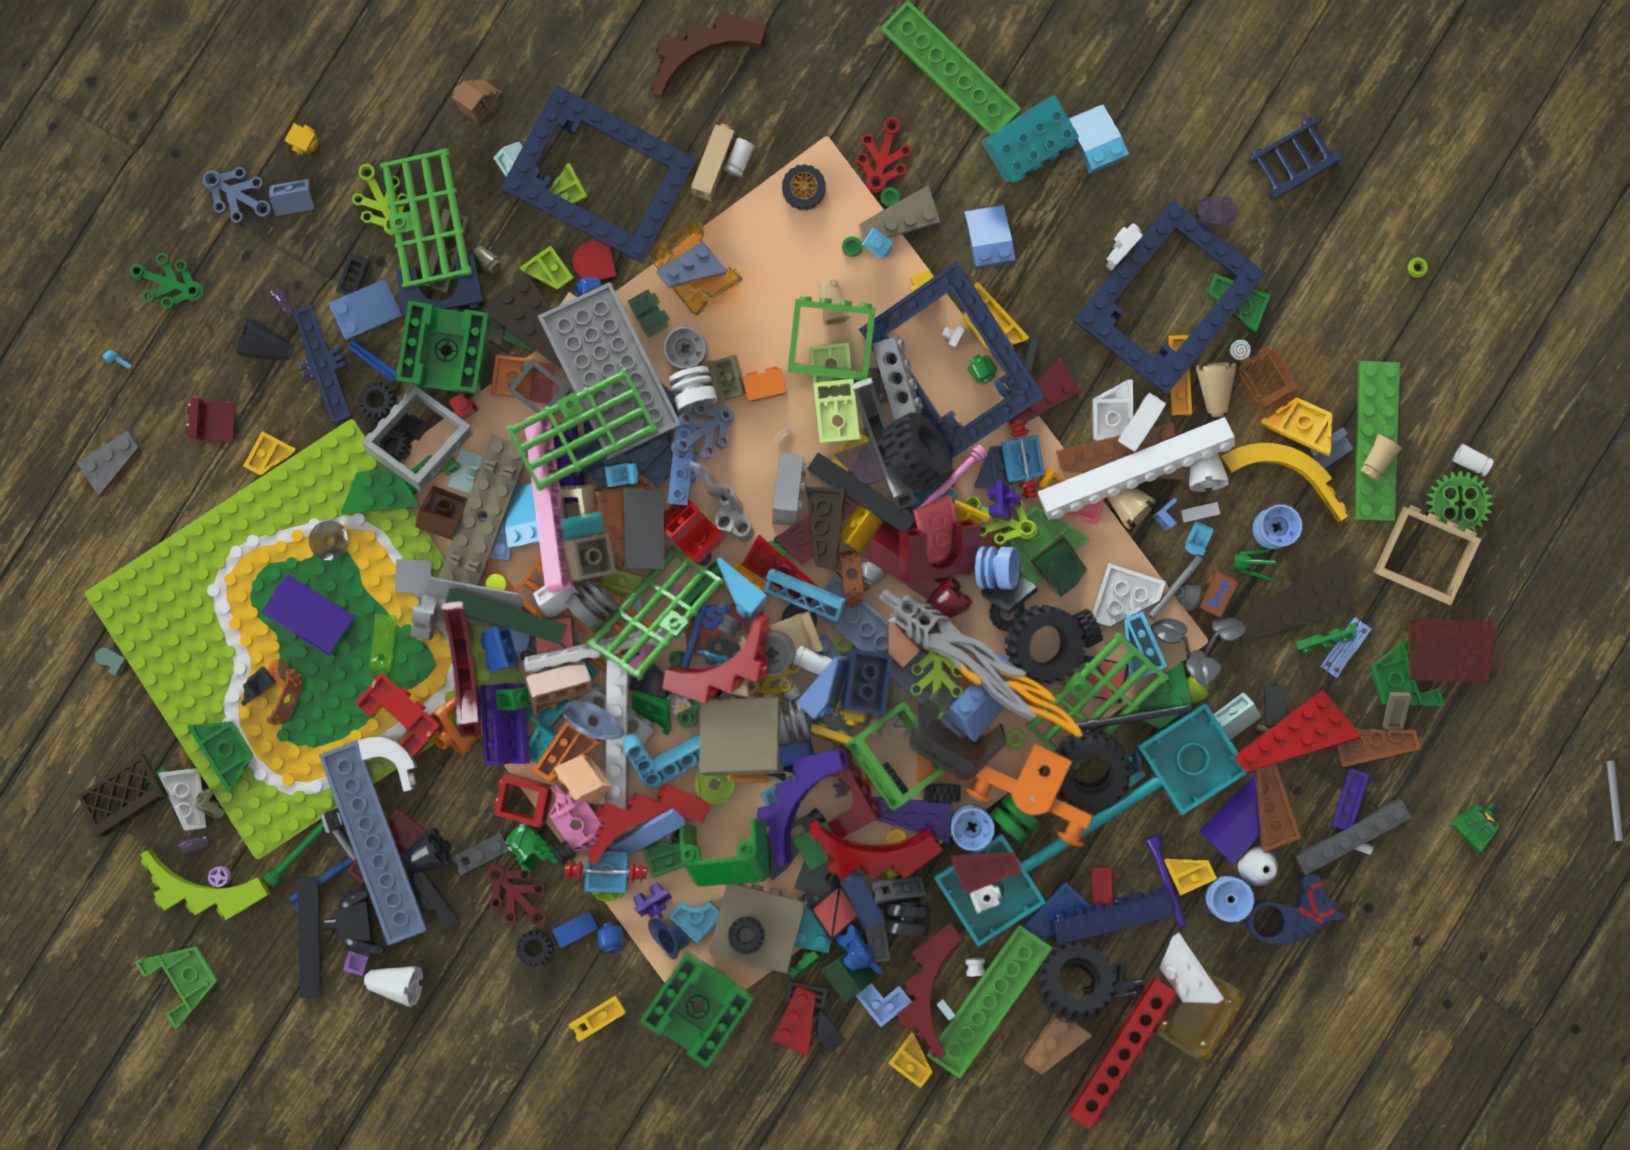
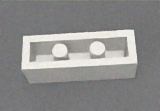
M1218 502L1179 511L1182 523L1220 514Z

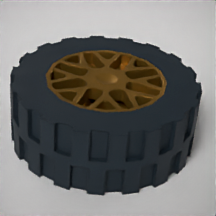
M807 164L796 165L784 175L782 192L786 202L791 207H795L797 210L813 209L817 204L821 203L825 196L826 183L824 176L814 166H808Z

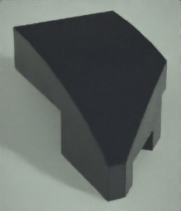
M408 413L395 424L397 429L400 428L406 435L417 441L421 439L430 426L426 421Z
M265 666L250 676L246 683H243V707L276 683Z
M818 1009L817 1025H815L816 1037L831 1053L846 1039L826 1015Z

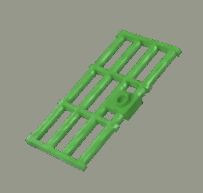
M447 148L380 164L385 179L389 201L387 206L391 212L389 221L392 235L396 239V244L394 245L395 249L398 250L403 277V289L472 274L463 236L465 231L461 226L457 205V189L454 188L449 162L450 151ZM441 157L447 190L435 192L429 159ZM421 161L427 194L416 197L410 164ZM402 166L408 199L397 201L391 168ZM448 196L454 230L443 233L436 199ZM429 200L435 235L423 237L417 203ZM410 206V212L399 213L398 207ZM415 233V239L404 241L403 235ZM456 237L462 269L455 272H450L444 239ZM436 241L442 274L431 277L425 243ZM417 245L423 279L411 281L405 248Z
M625 368L621 369V372L589 388H583V391L577 394L574 392L556 401L557 404L551 407L547 406L544 408L545 410L511 427L510 425L506 427L535 482L536 490L539 492L555 481L575 471L580 472L581 468L615 451L617 453L621 448L649 434L653 435L658 432V427L652 421ZM626 379L630 390L598 406L596 405L592 397L593 394ZM635 396L640 406L639 408L606 424L601 414L602 412ZM588 397L593 408L585 412L579 401ZM559 411L562 412L566 422L560 425L557 424L553 417V414ZM644 414L649 423L648 426L617 442L615 441L610 431ZM595 416L598 417L602 427L567 444L562 434L563 432ZM549 417L554 428L521 445L519 444L515 433ZM607 434L611 445L576 461L572 450ZM557 435L559 436L563 444L562 447L529 463L524 454L525 451ZM568 453L573 464L538 481L533 471L534 469Z
M672 546L666 551L667 554L664 556L665 567L674 557L683 562L661 587L653 583L662 571L652 570L646 578L643 577L642 582L616 611H613L614 614L593 638L590 637L586 642L588 647L596 650L639 680L643 678L645 671L665 648L670 647L674 638L678 640L690 626L689 621L692 617L697 616L699 609L719 586H723L725 583L723 579L703 566L697 565L692 559ZM690 566L697 570L696 575L676 597L668 592ZM704 576L713 580L711 585L691 607L683 602ZM648 587L656 591L633 619L625 614ZM663 596L670 600L671 603L649 628L640 624ZM678 606L687 611L683 617L674 612ZM620 618L628 622L629 624L606 650L598 645ZM637 628L644 634L620 660L613 653L632 631ZM659 628L668 633L664 638L655 634ZM652 638L659 644L635 670L628 663L648 640Z
M1117 632L1115 638L1090 663L1087 662L1085 664L1086 667L1081 672L1077 671L1064 684L1065 688L1060 693L1057 692L1055 694L1054 703L1050 702V704L1057 707L1060 703H1063L1069 709L1066 714L1071 719L1077 716L1085 722L1091 718L1100 719L1122 698L1128 706L1118 716L1132 714L1134 711H1138L1140 709L1139 706L1162 683L1165 684L1170 678ZM1122 642L1130 650L1105 675H1102L1096 667ZM1135 656L1139 657L1144 663L1119 688L1110 682ZM1151 668L1159 676L1132 701L1125 693ZM1091 672L1100 679L1095 685L1086 678ZM1106 685L1114 691L1089 718L1080 712ZM1070 693L1079 700L1074 706L1065 699ZM1043 709V710L1046 711V712H1049V713L1052 712V711H1050V710H1048V709ZM1036 716L1034 720L1025 724L1031 732L1054 752L1056 749L1060 750V747L1058 748L1051 740L1063 729L1062 727L1055 724L1043 735L1036 727L1045 718ZM1121 724L1107 726L1103 731L1109 737ZM1098 728L1096 732L1100 734L1101 730ZM1086 758L1079 761L1075 765L1074 770L1077 771L1082 766L1081 763Z

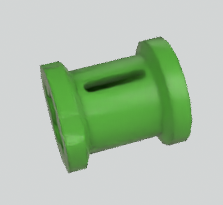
M454 456L443 466L445 469L444 473L450 475L461 468V464L455 460Z

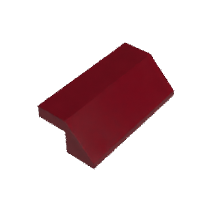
M884 521L861 555L928 600L942 578H937L935 581H921L916 585L907 584V582L899 578L900 531Z

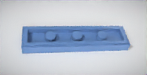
M672 808L612 841L609 848L613 852H628L629 856L685 825V819Z

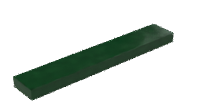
M452 588L449 589L445 603L462 601L466 615L559 645L561 643L566 627L564 624Z

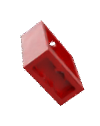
M511 773L506 774L500 778L498 783L500 791L499 796L494 802L495 815L540 828L547 821L553 792L550 789L552 785ZM510 784L539 792L534 817L505 809Z

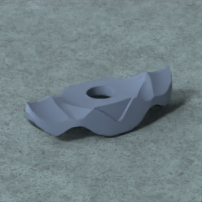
M570 700L563 712L564 718L577 731L591 738L613 740L625 736L621 725L608 712L592 703ZM592 715H596L599 719L598 724L594 727L589 722Z

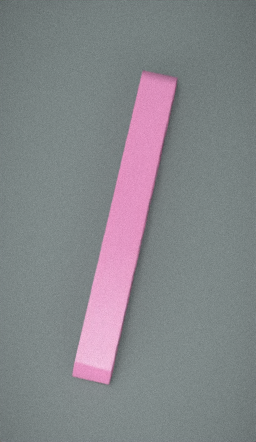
M549 417L525 428L526 441L552 429ZM554 438L529 449V463L554 451ZM556 459L533 470L538 481L558 471ZM531 477L545 586L550 593L571 588L572 581L569 580L562 541L567 540L563 538L560 520L564 519L559 480L546 486V489L539 492L536 490L535 482Z

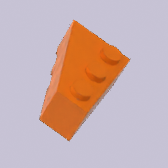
M566 720L533 771L550 782L558 777V773L555 771L557 766L580 755H586L602 742L577 731Z

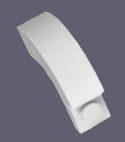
M1148 393L1118 441L1135 452L1166 403Z
M370 737L358 740L362 760L379 756L390 759L398 768L403 791L414 789L416 779L414 773H410V769L417 768L414 757L399 742L385 737Z

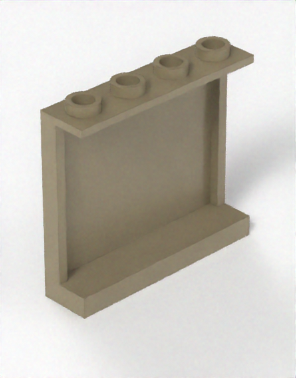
M769 694L765 695V698L750 695L746 699H738V697L729 696L726 697V700H719V698L715 697L706 704L700 702L699 773L704 776L783 773V765L779 763L780 704H784V701L778 698L777 695Z
M743 884L726 885L709 953L787 974L805 906L801 896L791 894L790 897L782 895L783 891L771 889V892L765 891L763 886L752 884L751 887ZM746 916L757 919L762 924L765 934L764 942L760 949L748 955L740 954L738 951L733 950L728 940L730 926L735 920ZM742 928L738 933V937L741 942L750 943L754 939V932L750 928Z

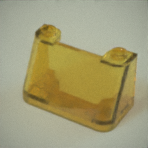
M693 217L661 237L650 252V259L654 266L660 269L701 243L704 236L703 225ZM728 267L726 269L728 272L724 276L717 275L707 280L700 279L692 281L690 284L672 288L694 315H699L740 284L743 278L737 269Z
M1204 969L1224 999L1218 1003L1181 1001L1172 1018L1162 1020L1159 1024L1157 1035L1196 1060L1207 1063L1243 1005L1246 993Z

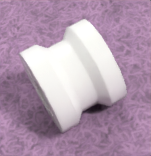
M985 958L965 959V964L968 965L966 976L984 975L986 971L984 969Z

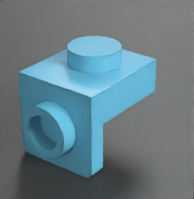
M872 228L862 246L875 254L876 258L882 259L883 257L886 258L891 252L892 247L890 246L893 241Z
M621 463L605 467L607 487L638 483V470L635 463Z
M1195 521L1186 539L1185 549L1193 555L1199 554L1203 556L1213 533V528Z

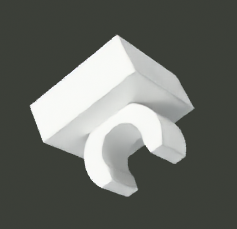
M957 326L955 332L947 327L944 329L942 336L950 340L948 347L955 350L965 329Z

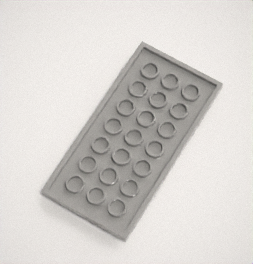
M611 282L538 315V319L575 394L583 391L585 387L589 388L621 372V369L625 368L652 421L658 427L657 433L649 434L621 448L619 452L616 453L615 451L607 455L608 460L681 426ZM623 379L593 394L592 397L598 406L630 390L626 379ZM634 396L601 414L606 424L640 406ZM588 397L579 401L585 412L593 408ZM643 414L610 432L617 442L643 429L649 423ZM597 416L589 419L593 430L602 427ZM607 434L598 437L602 448L611 445Z

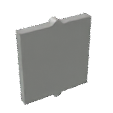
M396 559V574H394L395 592L424 594L430 577H433L431 575L432 561Z

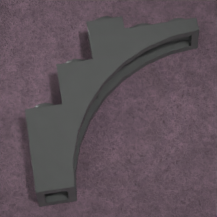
M871 377L852 384L861 419L869 435L873 451L897 510L917 504L913 490L904 485L902 480L896 476L894 469L891 468L890 462L885 456V449L882 446V435L885 427H887V423Z

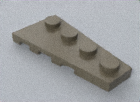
M929 185L860 223L859 229L863 241L872 228L890 238L938 225L940 219Z

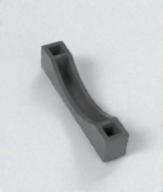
M1396 799L1351 827L1292 855V858L1301 874L1307 875L1412 817L1404 802Z

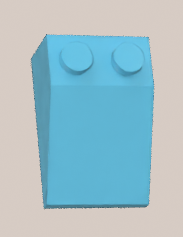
M1104 105L1069 119L1080 136L1075 141L1090 174L1127 159L1129 152Z
M532 483L516 487L508 507L505 524L508 548L525 547L540 543Z
M719 557L717 559L718 566L737 607V613L745 620L749 618L753 621L768 603L766 594Z

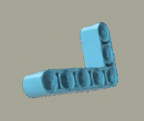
M700 733L653 759L637 735H628L622 742L628 759L644 785L648 788H655L699 764Z

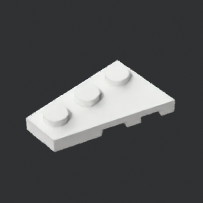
M198 769L158 773L183 829L206 828L205 813L194 807L197 802L196 797L202 791L201 776Z

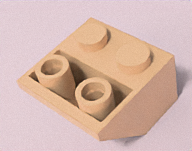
M580 755L555 768V771L558 773V779L570 790L569 794L574 800L596 803L613 787L591 756Z

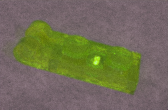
M375 614L370 670L380 668L384 669V671H391L396 615ZM379 654L385 655L384 661L378 660Z

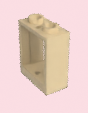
M593 485L560 486L564 519L567 518L564 497H578L581 515L596 512Z

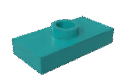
M543 722L539 724L529 740L530 760L536 764L558 734Z

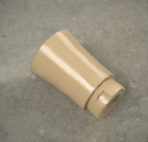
M827 280L818 285L820 298L832 299V303H840V300H843L837 280ZM822 309L824 325L839 324L851 318L848 312Z
M1378 434L1361 472L1378 481L1394 457L1402 450V447Z

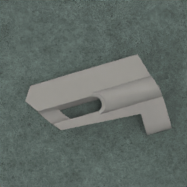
M690 462L691 468L709 495L718 498L721 503L715 518L717 528L724 535L734 534L741 541L745 542L751 540L755 533L754 528L743 514V504L735 491L722 483L718 485L709 470L699 463ZM725 521H730L728 526L722 527ZM743 527H748L746 532L740 533Z
M430 577L420 604L415 605L413 608L411 637L432 640L436 620L445 621L442 604H445L450 588L517 610L524 605V602L519 593ZM466 615L467 621L470 624L501 627L500 625Z

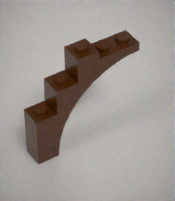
M721 12L720 16H716L713 28L715 30L692 23L691 29L687 28L684 40L687 41L663 35L662 40H658L656 46L659 59L664 61L659 62L657 69L659 76L657 80L654 79L651 91H654V98L662 100L668 85L675 75L688 62L703 53L728 46H747L761 49L767 32L766 25Z

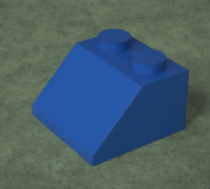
M496 627L481 633V647L486 652L487 657L485 661L491 672L519 665L509 628Z

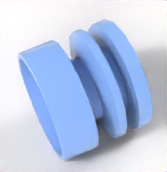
M1275 505L1256 516L1252 526L1253 535L1262 547L1280 549L1294 543L1299 538L1302 531V520L1298 512L1292 507ZM1274 524L1277 525V526H1276V529H1277L1278 531H1276V532H1273L1274 528L1272 527V525H1274Z
M980 547L975 563V576L978 587L980 589L987 587L994 589L998 584L1000 589H1015L1020 572V560L1017 549L1015 547H1001L997 551L995 547Z
M966 804L960 806L951 817L950 829L954 840L960 847L976 851L990 843L994 835V825L989 813L983 807L977 804ZM970 821L973 824L976 823L974 825L975 829L971 830V828H967L968 822Z

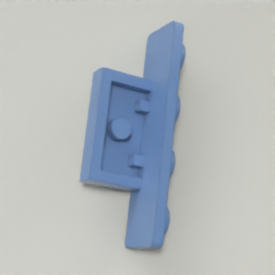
M689 425L677 427L675 429L674 441L679 438H687L696 431V427ZM694 443L689 446L688 452L682 456H677L673 453L668 493L669 504L688 505L689 489L691 484L696 481V474L691 468L690 462H698V451H695Z

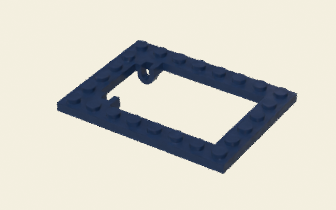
M556 85L503 182L501 190L643 264L697 159ZM584 123L670 168L635 235L546 190L552 178L549 175H541L536 166L558 125L565 132L576 135L581 124Z
M1172 200L1075 317L1073 322L1167 395L1266 273ZM1176 230L1234 275L1236 280L1176 352L1167 344H1164L1161 350L1152 357L1114 327L1124 313V310L1114 302L1170 234Z
M958 262L953 263L874 319L872 344L890 339L888 336L890 332L952 291L1002 367L1005 375L994 383L998 392L1005 399L965 426L961 422H957L954 417L956 416L954 411H950L943 417L940 416L910 370L911 377L915 379L917 384V397L921 399L923 405L922 413L920 414L927 417L936 426L937 431L941 433L943 440L947 444V449L950 451L951 459L1045 397L1040 386ZM868 323L859 329L865 340ZM892 353L890 361L893 364L897 362V357ZM897 373L895 376L896 381L901 383L903 377L900 373ZM902 392L901 395L907 402L908 395L905 392Z

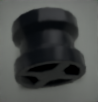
M566 840L562 842L560 847L552 849L554 855L563 866L567 864V860L570 858L574 859L577 857L575 851L571 849Z

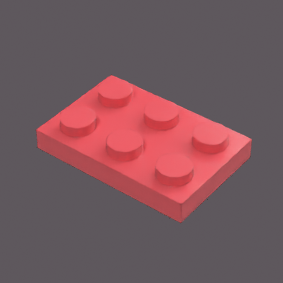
M949 495L914 510L917 528L927 534V559L929 563L943 560L948 555L952 546L953 522H957L952 497Z

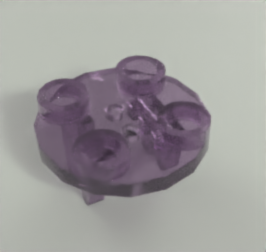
M1222 196L1221 198L1204 197L1198 206V215L1206 222V227H1210V223L1229 226L1230 222L1238 214V207L1232 202L1230 196Z

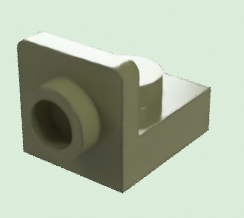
M204 789L200 791L196 797L197 802L194 807L213 819L222 818L225 811L220 808V804L210 800L214 790Z

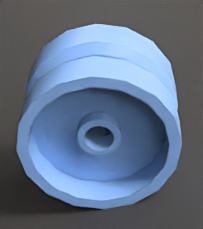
M1221 876L1212 881L1205 895L1206 904L1210 912L1221 920L1228 922H1237L1246 918L1252 911L1254 904L1253 892L1249 885L1243 880L1232 876ZM1229 896L1233 897L1231 902L1227 901Z

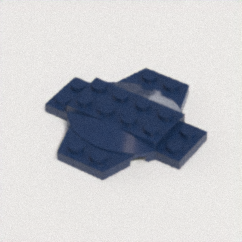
M660 381L676 415H678L679 412L674 401L676 395ZM589 420L584 422V435L594 431ZM670 431L610 460L605 456L581 468V471L595 485L602 489L607 486L606 466L635 463L638 475L643 474L652 484L658 487L671 474L673 457L670 445L671 433ZM598 438L576 449L574 454L576 461L603 449Z

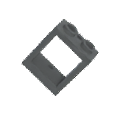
M532 359L530 362L526 361L521 367L522 373L519 377H514L510 381L508 392L535 413H539L542 410L516 391L533 368H536L560 387L559 391L547 405L548 407L557 404L556 401L568 396L572 390Z

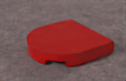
M595 240L582 244L576 250L573 257V266L581 278H599L602 281L617 277L610 246Z

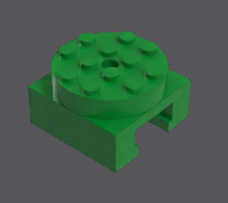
M408 301L396 381L401 384L432 388L443 392H458L480 396L483 374L489 356L488 342L492 316L486 312L464 309V312L435 308L433 304ZM446 347H452L454 351L449 356H444L443 354Z
M687 950L642 1016L640 1023L658 1035H661V1033L665 1034L687 1049L689 1056L708 1068L753 1001L754 995L732 981L721 970L710 966ZM702 1000L704 1008L699 1011L695 1010L693 1003Z

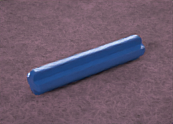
M354 340L351 342L349 349L392 383L396 382V371L358 341Z

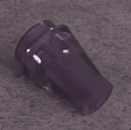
M283 286L269 292V299L283 313L284 317L295 311L288 291Z
M207 835L182 838L183 840L178 841L182 856L187 855L188 857L210 846Z

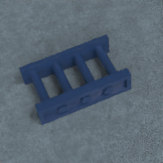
M1311 117L1301 123L1302 127L1267 148L1263 150L1258 148L1250 154L1252 157L1247 161L1249 165L1257 161L1272 185V191L1268 194L1271 201L1276 200L1343 158L1340 151L1334 154L1332 151H1329L1314 127L1320 121L1319 117L1314 120ZM1305 131H1308L1323 155L1321 157L1323 160L1317 164L1315 161H1312L1297 137ZM1288 141L1292 142L1306 165V171L1301 174L1295 171L1281 148ZM1271 151L1275 152L1289 175V181L1284 184L1278 181L1264 158Z

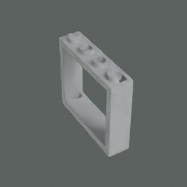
M415 386L412 390L406 392L399 404L392 407L390 414L385 419L383 418L379 421L377 428L372 433L366 435L363 445L368 454L421 492L473 433L471 425ZM419 400L458 429L419 472L415 474L376 445Z

